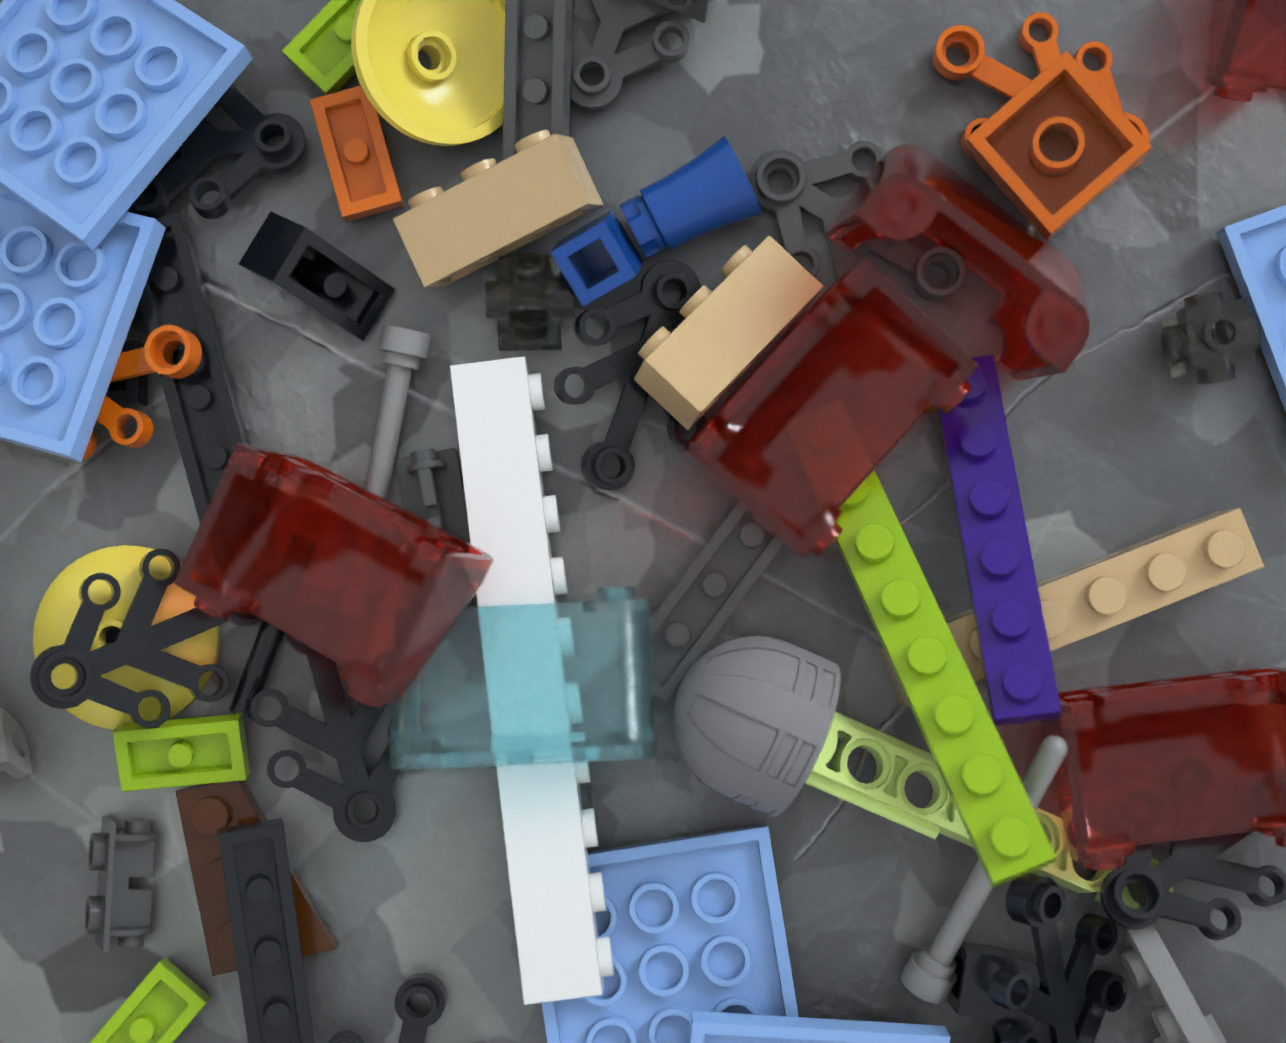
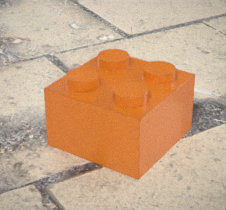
M1067 51L1060 55L966 138V151L1046 242L1142 161L1152 148L1149 142Z

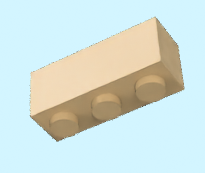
M549 130L538 131L521 139L514 145L517 154L498 164L494 158L486 159L462 171L460 174L463 179L462 183L446 191H443L441 186L434 187L409 199L408 204L411 209L393 218V221L423 286L446 287L603 207V202L574 139L556 133L550 135Z
M770 235L754 251L746 244L743 245L721 269L720 272L726 279L713 292L706 285H703L680 310L679 313L686 319L672 333L664 326L661 327L638 352V355L644 361L634 380L687 430L710 409L809 307L824 287Z

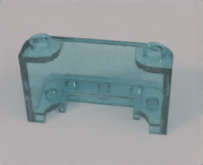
M635 587L598 588V601L447 608L446 596L408 598L409 610L396 611L390 726L391 769L409 770L618 761L653 757L657 751L650 599H636Z

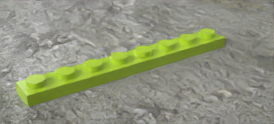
M840 401L785 423L789 441L991 887H996L1055 863L1057 857L843 402Z

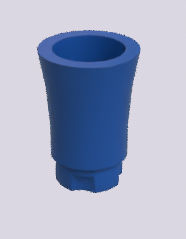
M725 136L721 137L696 158L666 177L639 190L642 196H636L619 205L646 259L660 253L667 246L672 251L695 238L726 225L763 214L754 190Z

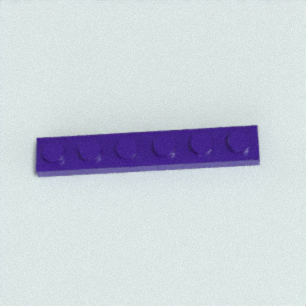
M994 355L932 363L931 376L992 721L995 726L1059 718L1061 714L1060 700Z

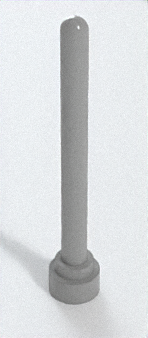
M383 325L378 350L384 352L382 364L388 365L341 605L342 615L349 621L360 620L366 612L412 370H419L420 360H427L431 335L416 330Z
M1057 735L1048 736L1043 740L1021 780L1034 810L1037 809L1068 751L1065 740ZM979 859L932 945H926L921 951L912 953L901 973L900 978L906 989L926 1002L941 1004L946 1001L957 981L955 973L957 963L954 957L992 890Z

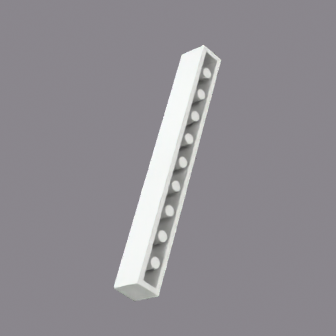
M525 356L451 365V380L524 1005L602 995L604 988L603 977L614 976V965L610 937L598 938L595 912L606 911V899L602 872L590 873L587 848L598 846V833L594 808L582 809L580 784L590 783L591 777L586 744L575 746L572 720L583 719L579 682L567 683L564 657L575 656V644L571 619H559L557 595L568 594L564 558L563 556L552 558L549 533L560 532V521L556 495H544L542 472L553 471L549 435H537L534 411L545 410L541 373L530 374Z

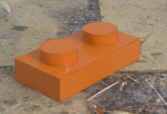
M361 85L310 99L338 205L345 222L405 206L380 115L366 97Z

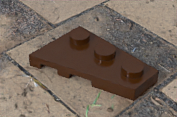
M244 780L201 784L175 791L212 976L238 971L217 829L267 820ZM290 866L302 956L335 950L339 946L329 926L325 927L309 899L311 895L300 876L296 877Z

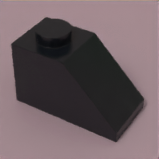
M271 211L238 263L283 294L362 341L366 338L395 290L308 228Z

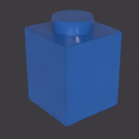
M613 209L562 238L550 252L582 307L636 277L644 263Z

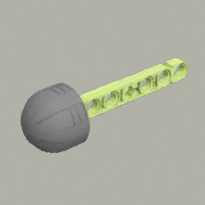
M749 636L723 643L702 655L684 676L674 702V736L678 750L689 770L712 791L767 816L776 817L787 809L805 783L932 839H936L940 833L974 848L931 753L835 711L841 684V673L838 664L781 639ZM838 738H840V739H841V742H840V744L837 746V740H838ZM857 747L869 751L876 761V774L867 784L855 780L848 770V757L852 750ZM829 761H830V769H828V768L826 767V764H827ZM913 772L926 776L932 785V799L924 808L911 804L905 795V781ZM1037 808L1035 812L1057 858L1055 863L1031 873L1049 877L1058 885L1076 893L1097 892L1095 901L1101 903L1100 889L1102 882L1112 870L1123 866L1125 846L1115 847L1108 838ZM1080 845L1088 846L1097 856L1098 869L1095 876L1089 881L1079 877L1073 867V854ZM1151 858V868L1160 863L1156 859ZM1173 886L1167 891L1173 893ZM1124 887L1122 891L1123 901L1127 906L1137 909L1139 903L1133 900L1129 894L1128 887Z

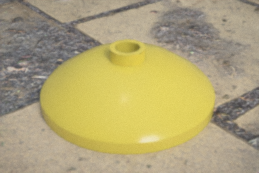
M360 0L355 12L351 32L352 58L359 83L376 111L401 133L417 141L437 146L467 144L479 140L498 129L503 124L506 0ZM419 50L426 52L430 57V70L425 69L420 64L418 59Z
M130 545L112 546L88 553L67 566L50 584L39 604L33 628L35 659L47 648L64 644L81 604L79 587L85 578L96 573H107L113 576L121 588V595L117 604L111 609L104 611L90 651L107 645L106 634L108 630L114 626L119 629L121 628L142 579L139 572L140 561L145 554L155 549ZM156 556L150 561L149 572L152 577L164 580L169 576L171 565L165 557ZM181 561L180 574L172 584L167 586L151 626L213 601L201 579ZM103 580L92 582L88 588L90 600L99 605L109 601L112 593L109 584ZM220 625L166 647L161 651L199 666L204 664L216 665L220 650ZM68 664L56 666L51 674L52 683L59 689L70 687L76 678L74 669ZM128 665L100 675L135 692L156 690L163 693L169 700L171 708L167 720L180 714L196 700L188 688ZM212 671L204 672L199 677L198 688L201 692H203L213 674ZM152 696L144 698L138 706V713L145 721L154 720L161 711L159 701ZM88 699L76 707L66 709L80 720L105 729L114 730L119 724L134 723L130 715Z

